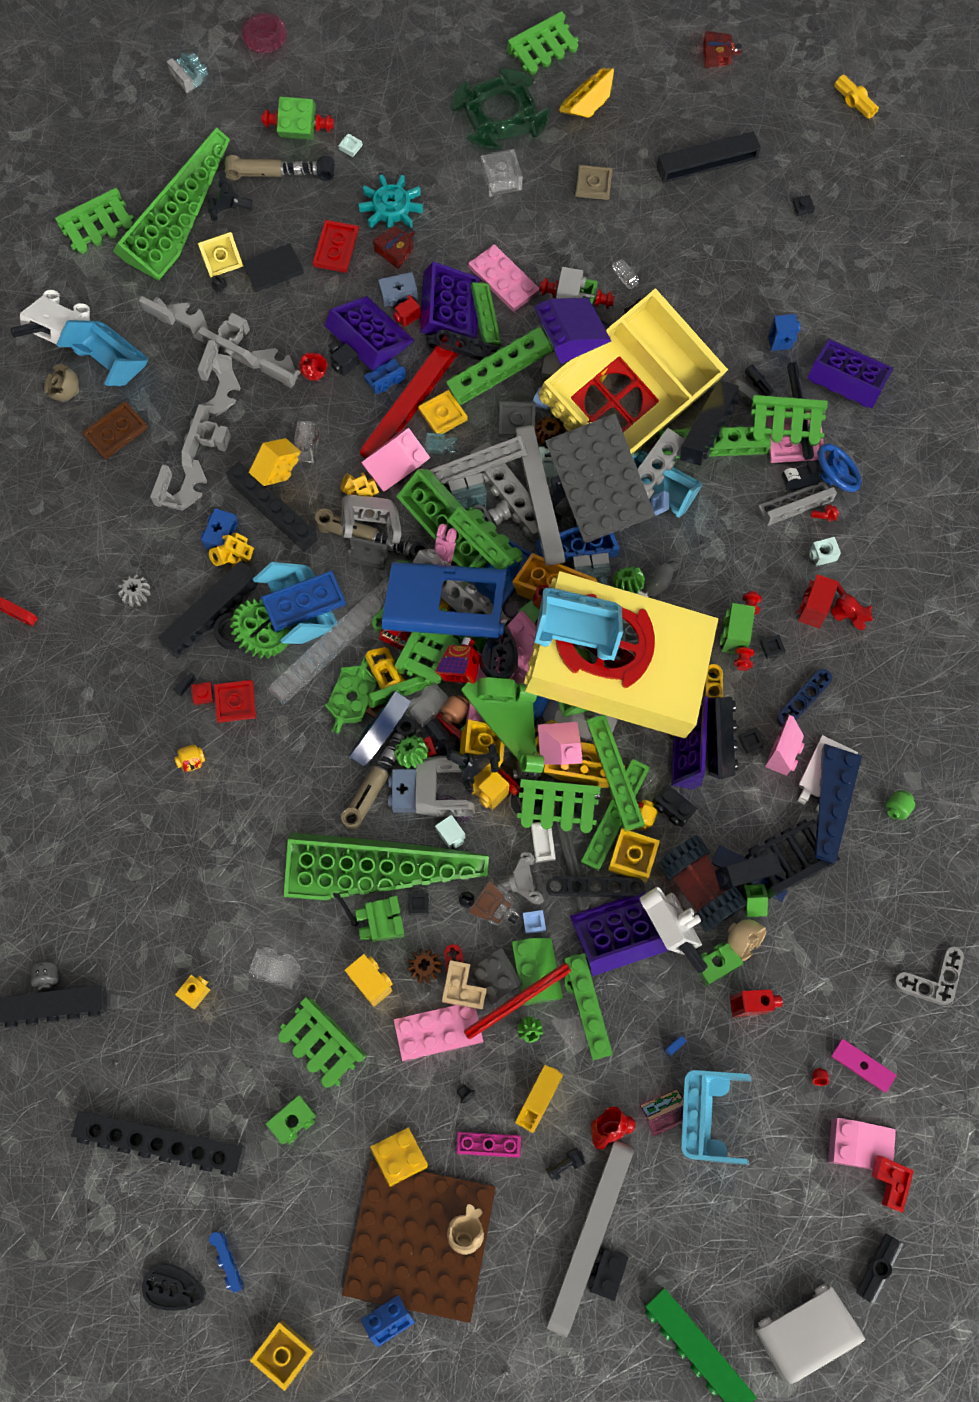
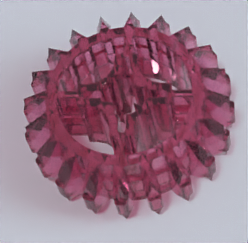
M265 11L263 14L258 12L256 16L252 14V17L247 18V22H244L242 28L243 40L247 47L252 51L256 50L257 54L263 52V54L269 52L271 54L273 50L277 52L278 48H282V44L285 43L287 36L286 26L282 19L277 15L273 16L271 12L269 14H266Z

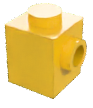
M190 975L175 995L195 1010L210 989L206 986L208 982L198 975L195 978Z

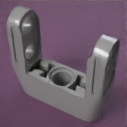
M346 495L342 498L340 519L343 538L351 539L353 525L355 524L354 520L386 523L388 541L399 544L401 539L399 512L392 500L358 495Z
M433 756L424 759L423 765H416L417 814L434 817H449L450 815L459 817L471 816L475 813V805L467 800H437V773L462 772L458 764L447 760L446 756Z

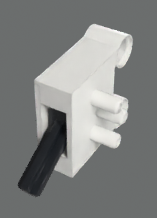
M47 290L43 293L42 297L20 313L21 325L12 327L10 329L11 335L16 338L35 334L57 344L66 321H90V308L86 304L79 303L74 305L72 311L60 305V296L57 291Z
M655 887L641 896L640 902L647 911L666 948L684 954L698 973L704 972L708 965L696 950L702 943L693 926L701 922L699 915L693 916L694 911L692 908L684 911L679 900L672 892L665 896L659 887Z

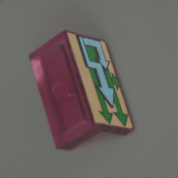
M678 1089L640 1105L653 1137L683 1124L684 1099Z

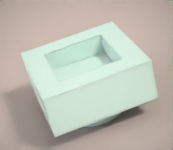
M347 134L339 144V150L352 157L362 147V141L350 134Z

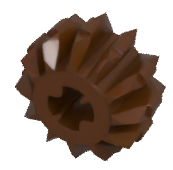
M544 415L543 420H538L535 427L536 438L541 439L540 442L543 444L546 442L545 440L566 433L564 423L560 422L559 418L553 419V415L550 418Z
M420 949L421 955L419 956L413 952L412 955L415 960L408 959V963L413 966H409L407 970L408 972H413L411 974L412 979L418 976V983H421L422 979L425 978L426 984H429L428 977L431 976L433 980H436L437 977L434 972L441 973V969L437 968V966L442 965V962L439 960L435 961L438 958V954L435 953L431 956V949H428L426 954H424L423 949ZM422 962H426L427 965L430 964V966H427L426 971H423L422 968L419 969L422 966Z

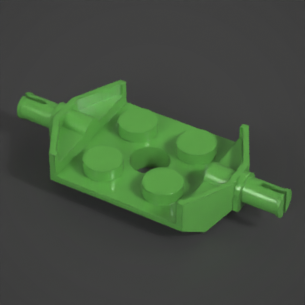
M365 655L359 666L341 668V674L328 703L325 704L326 709L335 718L331 731L336 732V734H339L342 724L362 721L369 705V694L375 691L378 684L377 680L367 669L369 664ZM351 692L357 694V698L353 701L347 699V695Z

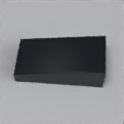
M190 673L173 689L174 692L182 697L196 679L194 674Z

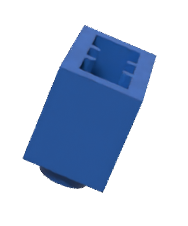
M796 314L774 316L768 334L771 351L792 349L794 342L797 340V333L800 332V322L797 321Z
M214 509L213 514H210L208 517L206 530H203L201 534L204 548L210 550L224 545L225 540L222 537L235 533L239 523L236 514Z

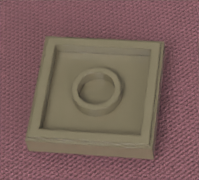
M579 165L576 197L609 200L613 168Z

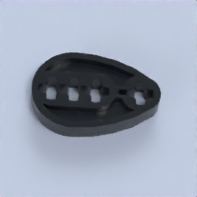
M504 627V640L502 644L500 636L499 639L488 638L481 652L480 667L487 677L508 679L517 668L518 652L515 640L510 631ZM497 651H501L502 657L500 658V673H497V670L495 669L498 664L496 660L499 656Z
M171 1264L155 1266L146 1274L142 1283V1294L145 1301L156 1309L169 1311L185 1310L200 1305L206 1297V1292L197 1279L185 1270ZM156 1277L157 1283H163L164 1280L167 1281V1286H174L176 1283L177 1288L180 1290L179 1293H175L172 1296L171 1290H164L163 1293L161 1292V1287H154L152 1290L148 1281ZM197 1289L200 1299H196L193 1302L192 1296L185 1294V1292H194Z

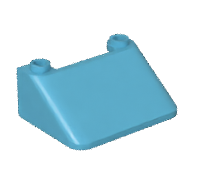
M545 588L542 594L534 643L548 647L552 639L596 648L598 658L602 660H615L623 634L622 607L612 601L555 588Z

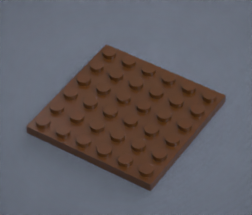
M370 1161L342 1296L378 1304H385L394 1297L400 1296L407 1310L471 1323L496 1187L422 1171L389 1187L378 1163ZM468 1204L474 1206V1210L482 1209L479 1221L484 1231V1239L481 1246L475 1252L460 1254L449 1245L447 1229L453 1218L459 1215H466V1207Z

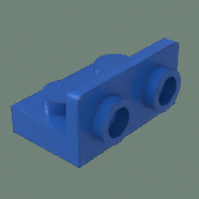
M395 359L364 375L365 381L375 394L385 392L390 386L398 384L406 378L405 368L403 366L400 367Z
M400 1296L394 1297L361 1319L369 1339L377 1348L415 1323Z

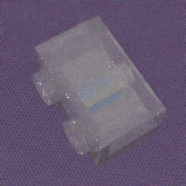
M437 684L429 685L422 691V695L417 699L413 698L410 705L406 709L407 714L423 730V727L430 720L435 718L437 714L442 713L441 707L449 697Z

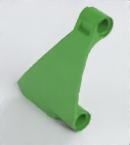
M485 677L476 681L475 684L467 682L461 691L496 736L519 760L521 772L542 773L544 757L537 753L533 703L536 701L537 695L525 692L526 684L515 683V680Z

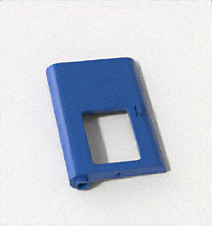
M392 562L382 617V629L499 639V636L504 633L501 613L507 570ZM445 580L496 584L492 614L440 611L439 605L443 582Z

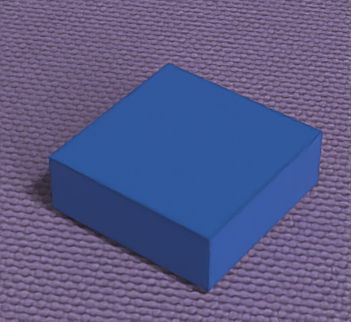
M679 1036L664 1052L670 1057L687 1041L683 1036Z

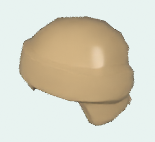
M468 1204L466 1215H459L451 1220L447 1229V1238L449 1245L454 1251L460 1254H470L481 1246L484 1239V1231L479 1221L482 1209L474 1210V1206Z

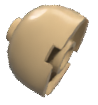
M750 919L742 920L737 924L733 923L728 929V943L742 961H745L752 955L749 951L754 947L758 949L766 935V928Z

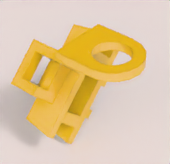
M346 473L340 485L342 492L347 495L373 497V495L379 493L374 478L367 480L364 473H360L361 476L355 479L351 474Z
M232 533V535H224L222 537L225 540L224 545L209 550V558L213 565L220 566L229 562L233 564V568L241 560L245 562L250 561L254 548L247 544L248 538L238 533ZM213 552L217 555L218 562L214 559Z

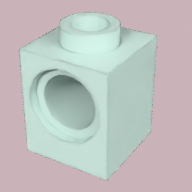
M835 537L813 542L809 550L810 559L814 561L816 566L837 561L841 554ZM820 550H824L827 554L821 553Z
M452 815L435 826L436 832L449 849L452 847L457 848L464 843L465 833Z

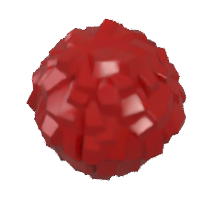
M307 352L302 356L299 362V370L304 378L318 381L325 375L327 363L323 356L313 352Z

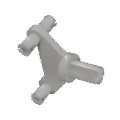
M523 852L513 874L509 875L508 879L497 881L500 885L495 887L500 892L509 890L518 892L533 904H542L544 901L543 896L540 892L535 891L530 866L535 864L534 856L531 853Z

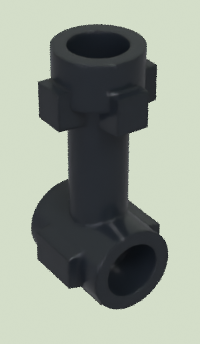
M575 1147L566 1153L567 1159L557 1165L553 1163L548 1165V1168L545 1170L551 1181L561 1178L559 1173L572 1165L574 1169H577L586 1163L581 1150Z

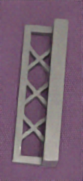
M825 481L819 482V485L809 486L758 505V510L766 525L769 526L833 502L837 492L834 487L829 489ZM822 487V492L813 494L816 489ZM800 495L808 496L806 498L797 500L798 496ZM784 501L791 502L790 504H787V505H784V506L781 507V503H782V502H784ZM771 507L774 508V510L768 511L766 513L765 508Z

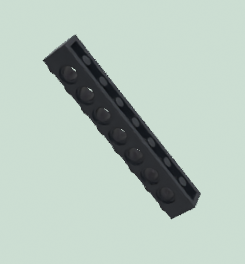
M78 1111L71 1137L77 1138V1143L89 1145L90 1141L98 1142L97 1147L110 1149V1145L118 1147V1152L130 1154L131 1150L139 1152L138 1156L151 1158L152 1154L159 1156V1161L171 1163L172 1159L179 1160V1165L191 1168L192 1164L201 1165L199 1170L212 1172L213 1168L221 1170L220 1174L233 1177L234 1173H240L246 1147L83 1111ZM96 1125H100L101 1133L95 1137L93 1129ZM117 1129H120L122 1137L120 1140L115 1141L113 1134ZM137 1134H141L142 1142L136 1146L134 1144V1137ZM158 1138H161L163 1141V1146L160 1150L154 1148V1142ZM177 1143H182L184 1147L180 1155H177L174 1151ZM202 1147L204 1156L198 1160L195 1157V1151L197 1148ZM218 1152H223L225 1155V1160L221 1164L215 1161V1156Z

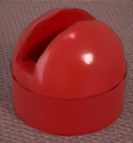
M816 1068L812 1072V1083L817 1086L827 1085L829 1083L828 1072L825 1069Z

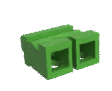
M397 896L365 903L366 907L355 910L357 922L364 920L369 922V927L359 928L360 940H372L373 943L404 937Z

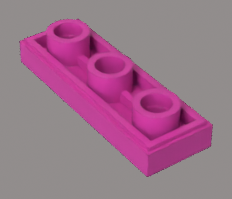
M844 1039L840 1040L830 1056L883 1093H887L897 1076ZM861 1062L865 1064V1070L860 1067Z
M458 1132L456 1154L520 1158L521 1135ZM488 1140L493 1143L490 1149H487L484 1145Z

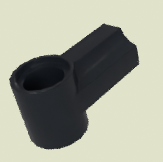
M433 718L423 727L435 742V750L440 756H447L449 750L456 751L460 749L461 743L459 738L455 734H449L438 718Z

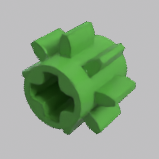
M527 1016L521 1020V1024H517L519 1038H524L527 1042H535L543 1034L541 1020L536 1021L533 1016Z

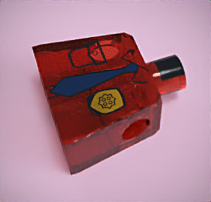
M705 31L703 41L705 68L730 65L733 55H741L742 44H733L731 34Z
M393 226L373 240L374 251L399 269L413 251L412 237L415 235V232L411 227H407L402 231L398 227Z

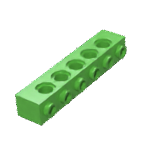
M538 327L537 329L530 330L525 336L515 339L508 346L498 349L491 356L484 357L476 365L469 366L459 375L452 376L447 381V384L461 406L553 352V349L541 327Z
M723 426L721 436L717 437L714 448L710 449L709 457L768 454L771 447L770 435L765 434L764 439L757 442L753 439V433H750V427L737 426L727 428ZM684 428L672 431L685 439L691 429ZM666 429L663 430V431H660L658 440H659L660 437L663 435V433L666 431ZM663 450L664 454H671L669 450Z

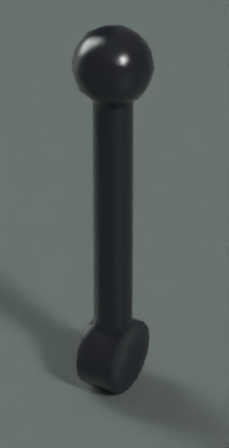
M333 893V896L338 898L349 916L351 925L357 926L359 922L351 914L347 905L340 897V893Z

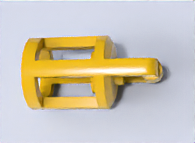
M388 648L372 649L365 654V658L380 689L405 681L401 673L396 671V661L393 659ZM384 654L386 659H380L375 664L372 657ZM388 671L393 679L390 683H388L384 675Z

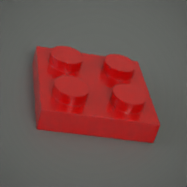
M253 680L214 684L218 723L256 719Z

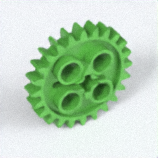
M255 599L251 602L247 600L233 613L230 627L234 630L231 632V635H237L234 641L241 642L239 648L246 647L245 653L249 650L252 651V657L256 653H258L260 659L264 655L267 659L271 655L275 657L289 644L281 643V639L291 630L285 628L274 632L271 622L258 632L256 636L250 637L269 620L261 599L258 603Z

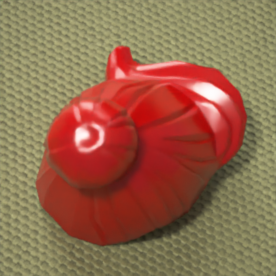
M617 1106L607 1108L597 1120H593L591 1123L592 1143L595 1148L603 1150L608 1143L619 1140L625 1134L633 1133L636 1126L634 1118L625 1116L623 1111Z

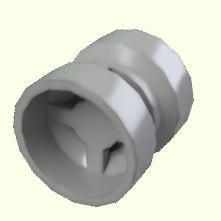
M500 502L496 505V508H491L487 511L495 526L500 525L502 520L511 518L510 510L504 502Z

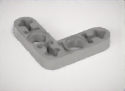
M951 947L944 951L936 982L902 972L895 976L893 980L894 987L900 992L938 1005L950 1004L955 997L964 960L963 952L957 947ZM954 952L955 957H957L958 959L953 961L952 967L946 966L951 964L952 958L949 956V954H952ZM946 970L952 972L954 976L952 982L944 979L943 973ZM905 977V981L912 984L914 983V980L916 982L914 986L905 985L904 987H902V983L899 982V979ZM924 983L928 986V994L920 993L918 989L919 984ZM945 986H951V988H946L945 995L948 998L942 1000V996L939 993L944 991Z

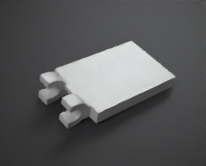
M822 735L798 785L803 790L797 802L805 805L811 794L818 798L820 796L821 756L824 744L858 754V752ZM818 804L817 807H816V811H818V812H819V804Z

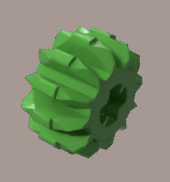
M626 566L624 569H619V572L614 573L613 586L615 588L632 593H639V590L644 589L645 577L640 568H635L634 566L628 568Z
M413 735L410 738L407 736L405 740L400 739V744L395 745L396 751H394V755L398 763L407 769L411 766L416 768L417 764L423 765V760L428 759V747L421 737L418 738Z

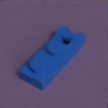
M223 1232L212 1233L209 1236V1242L217 1248L219 1254L216 1256L218 1265L221 1269L224 1268L227 1276L224 1278L228 1290L232 1289V1292L236 1293L245 1287L226 1236Z

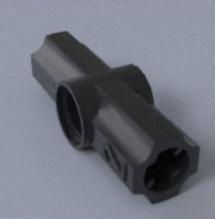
M888 1234L884 1235L873 1259L868 1262L867 1271L856 1294L872 1304L875 1303L886 1279L892 1274V1267L904 1245L903 1243ZM879 1262L884 1266V1271L880 1275L875 1270Z

